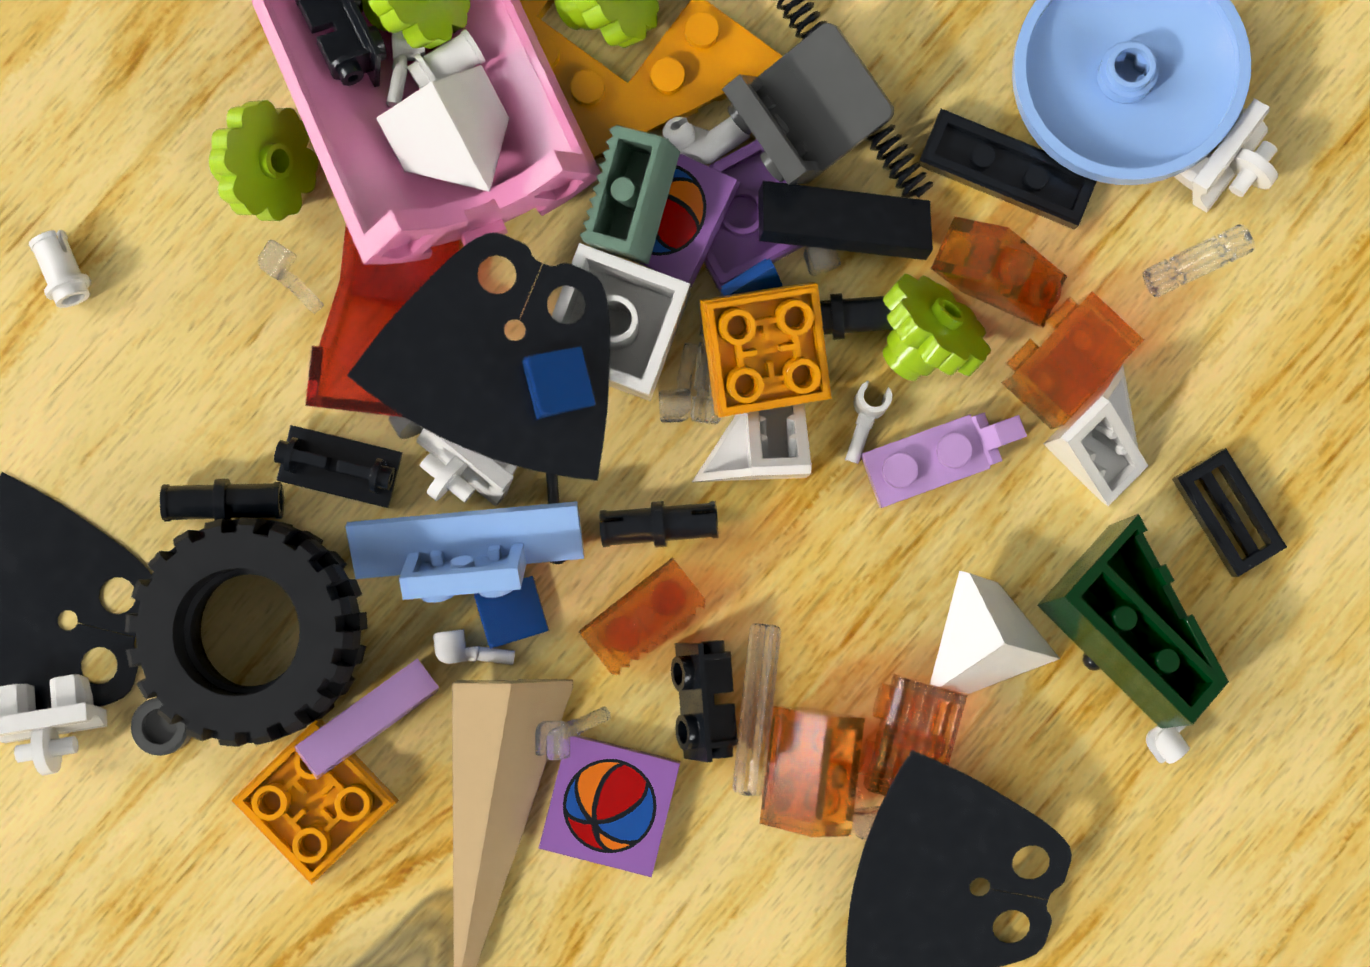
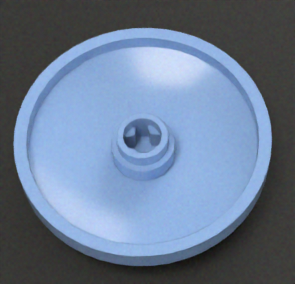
M1036 0L1022 24L1012 61V83L1016 105L1025 126L1037 144L1050 157L1070 171L1088 179L1114 185H1141L1162 181L1176 176L1202 161L1217 147L1238 119L1248 94L1251 78V52L1247 32L1239 13L1230 0Z

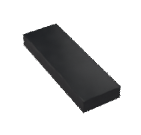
M940 109L918 163H921L920 167L1074 230L1080 224L1097 182L1070 171L1042 149L944 109Z
M763 181L758 191L759 241L927 260L933 250L929 200L804 185H788L787 183Z

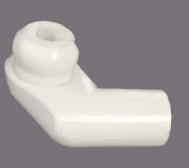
M681 116L670 119L663 127L664 138L669 139L668 141H671L673 146H676L680 154L705 165L714 163L750 138V134H745L735 124L731 116L711 130L693 126L688 123L687 118Z

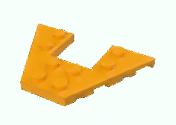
M520 0L594 159L605 157L603 152L610 149L606 141L613 137L609 129L615 125L646 133L657 129L663 130L664 125L674 117L681 116L687 118L697 113L700 108L714 101H722L728 98L722 88L739 74L758 77L783 57L707 0H690L627 83L541 20L555 0Z

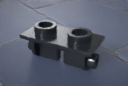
M295 0L312 34L330 28L334 30V32L317 37V45L332 77L341 80L345 86H351L360 82L364 77V73H367L374 88L380 86L381 61L387 58L386 48L378 28L375 25L367 26L361 14L363 12L362 0Z
M290 425L287 441L280 440L275 450L274 462L280 464L276 481L389 508L403 452Z
M724 640L703 641L701 643H675L676 656L671 663V677L675 689L679 691L680 715L677 717L675 730L678 744L683 749L684 759L713 762L712 759L733 757V746L738 745L735 703L715 705L714 694L734 692L731 651H725Z

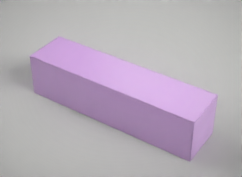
M417 658L297 744L295 750L315 778L319 779L437 693L439 686Z

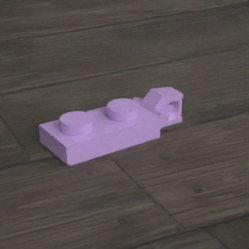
M984 412L972 417L970 414L862 453L861 458L880 508L990 469V465L1002 461L998 447L1025 438L1027 435L1019 415L989 425Z

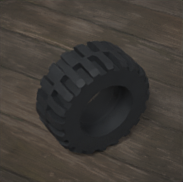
M243 517L234 520L219 519L205 523L204 528L199 531L187 530L173 539L175 547L171 551H159L147 564L153 571V574L149 580H138L131 595L133 599L140 601L138 613L126 614L125 632H136L137 648L126 650L129 667L141 665L146 678L139 681L137 686L144 698L157 697L163 704L158 709L157 714L170 725L179 722L187 725L186 735L200 741L215 738L218 739L220 746L239 747L246 743L260 745L272 742L304 729L307 725L324 717L335 707L333 703L337 698L346 694L353 684L355 678L351 674L355 665L362 663L366 646L360 644L361 630L368 629L367 612L360 613L357 597L362 596V592L357 580L349 579L345 573L344 568L347 563L336 551L327 550L322 545L323 540L311 532L301 531L294 528L292 524L274 520ZM248 574L271 579L284 589L296 609L300 630L298 648L288 669L276 679L258 686L238 685L221 675L208 659L201 638L203 612L213 592L224 581Z

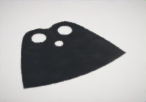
M499 233L484 234L466 244L450 257L395 313L347 374L351 380L395 412L429 432L463 448L507 464L534 471L598 481L607 419L610 363V318L603 284L592 273L570 263H561L557 266L542 265L541 262L532 256L526 244ZM488 257H505L515 267L516 280L512 288L507 292L501 294L489 293L479 283L477 275L479 266ZM558 287H574L584 297L586 305L584 314L574 323H559L548 312V297ZM513 319L521 321L526 329L523 338L517 341L510 340L504 333L505 325ZM581 346L596 405L536 419L522 360L527 356Z
M3 472L0 474V686L12 684L32 685L35 688L36 710L51 708L50 679L72 674L84 676L81 670V661L84 655L90 649L104 647L115 655L117 671L114 677L106 683L94 684L89 681L93 695V704L101 707L122 699L131 691L138 670V666L129 667L126 650L135 648L136 632H125L126 614L138 613L140 601L135 599L133 606L127 612L112 614L101 605L99 599L100 590L105 582L115 577L128 580L135 588L138 580H149L151 573L127 549L82 517L45 494ZM65 610H71L78 617L76 627L70 631H65L58 625V617Z
M911 750L885 795L869 831L860 858L849 908L846 967H1001L1025 960L1037 954L1043 948L1052 924L1051 915L1047 910L1048 899L1054 889L1060 887L1065 882L1072 857L1070 846L1049 824L1009 798L944 763ZM1027 846L1043 848L1050 858L1049 867L1046 872L1034 879L1019 877L1012 867L1015 854L1021 848ZM977 878H984L990 883V890L983 896H975L970 891L971 882ZM1009 910H1017L1024 913L1030 922L1027 935L1014 943L1000 941L993 932L995 919L1001 913Z

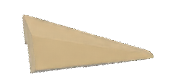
M457 680L452 683L454 967H477L487 934L495 916L507 876L515 858L547 760L570 698L573 680Z

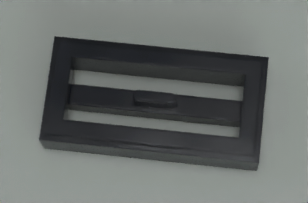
M1226 448L1215 452L1208 459L1200 461L1188 471L1172 478L1232 577L1241 576L1287 548ZM1217 467L1264 541L1265 546L1258 549L1237 512L1211 473ZM1199 479L1244 552L1245 558L1241 559L1194 481Z

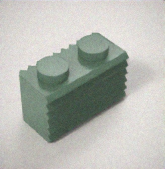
M615 125L609 129L613 137L606 141L610 149L603 152L606 161L599 164L603 172L596 176L600 183L593 187L596 196L589 199L593 207L586 211L590 219L583 222L587 230L581 233L580 236L583 242L597 250L632 261L649 264L680 151L667 138Z

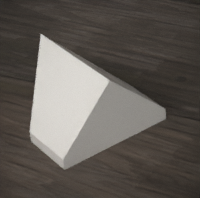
M482 65L432 81L376 117L404 172H411L490 192L509 116Z
M1123 364L1044 443L1107 506L1148 467L1138 449Z
M804 403L735 415L692 482L792 479L809 476L811 474V457Z
M959 571L930 685L970 694L1060 659L998 582Z

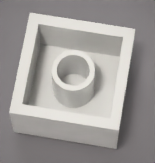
M579 243L571 264L595 275L603 284L607 297L610 318L609 386L651 401L690 297V283ZM563 286L552 313V318L564 324L574 323L579 320L584 314L586 306L581 292L574 287Z

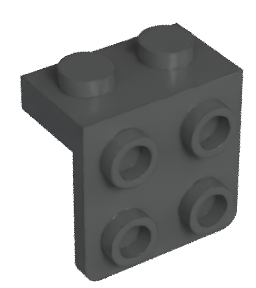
M831 23L819 26L758 77L739 74L722 88L732 103L727 109L735 124L745 134L753 133L764 149L760 157L766 169L779 182L785 180L788 185L810 183L889 122L894 115V107L839 27Z

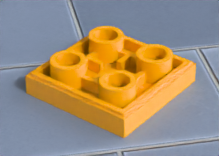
M809 282L699 300L714 412L717 417L832 399L818 283Z
M322 719L312 722L231 800L311 885L399 801L355 753L319 779L315 778L296 752L295 746L324 726L326 723Z

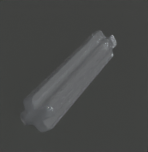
M754 623L749 631L738 745L736 748L732 784L735 793L745 796H760L764 792L781 639L780 627L772 624Z

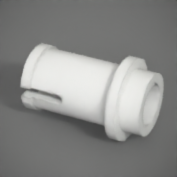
M464 29L460 32L461 34L423 57L419 53L413 55L416 61L407 66V69L419 89L432 81L473 68L485 62L483 54L467 29Z
M50 230L35 236L29 242L30 249L34 252L47 283L44 289L45 296L49 300H54L59 308L80 304L90 296L88 287L91 285L90 277L87 274H81L67 241L66 232L59 230L56 233L55 230Z

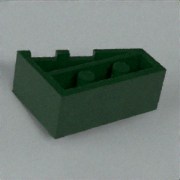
M1137 514L1109 525L1037 606L1160 728L1193 725L1229 681L1193 614L1187 616L1170 584L1175 580L1167 565L1159 564L1143 534L1147 531V528L1140 515Z

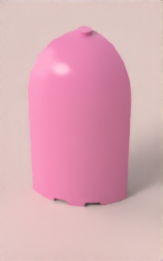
M252 0L254 9L363 264H394L430 258L432 254L431 247L459 239H461L465 246L487 233L507 234L505 222L535 207L542 216L549 213L586 189L597 180L596 176L601 173L520 0H470L467 25L453 33L451 38L453 39L461 34L460 32L464 29H467L485 58V62L481 65L509 116L490 192L411 172H404L376 117L392 108L386 104L393 72L391 32L379 30L387 54L386 60L381 61L380 86L374 88L367 73H364V77L360 82L351 86H345L341 80L332 77L317 45V37L334 32L333 28L312 34L295 0ZM363 11L361 14H362V16H363V18H364V20H365L367 26H368V27L373 26V25L369 22V20L367 19V17H366V15H365V13H364V11ZM425 48V55L434 49ZM407 61V66L415 61ZM409 71L406 77L402 101L420 90Z

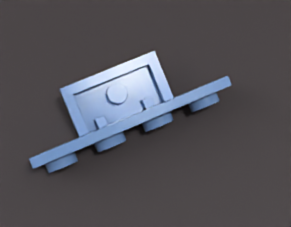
M577 501L347 522L345 526L355 579L400 575L399 582L403 600L421 598L425 602L437 603L446 601L454 595L475 593L488 598L500 597L510 593L512 590H521L526 564L584 559L585 556Z

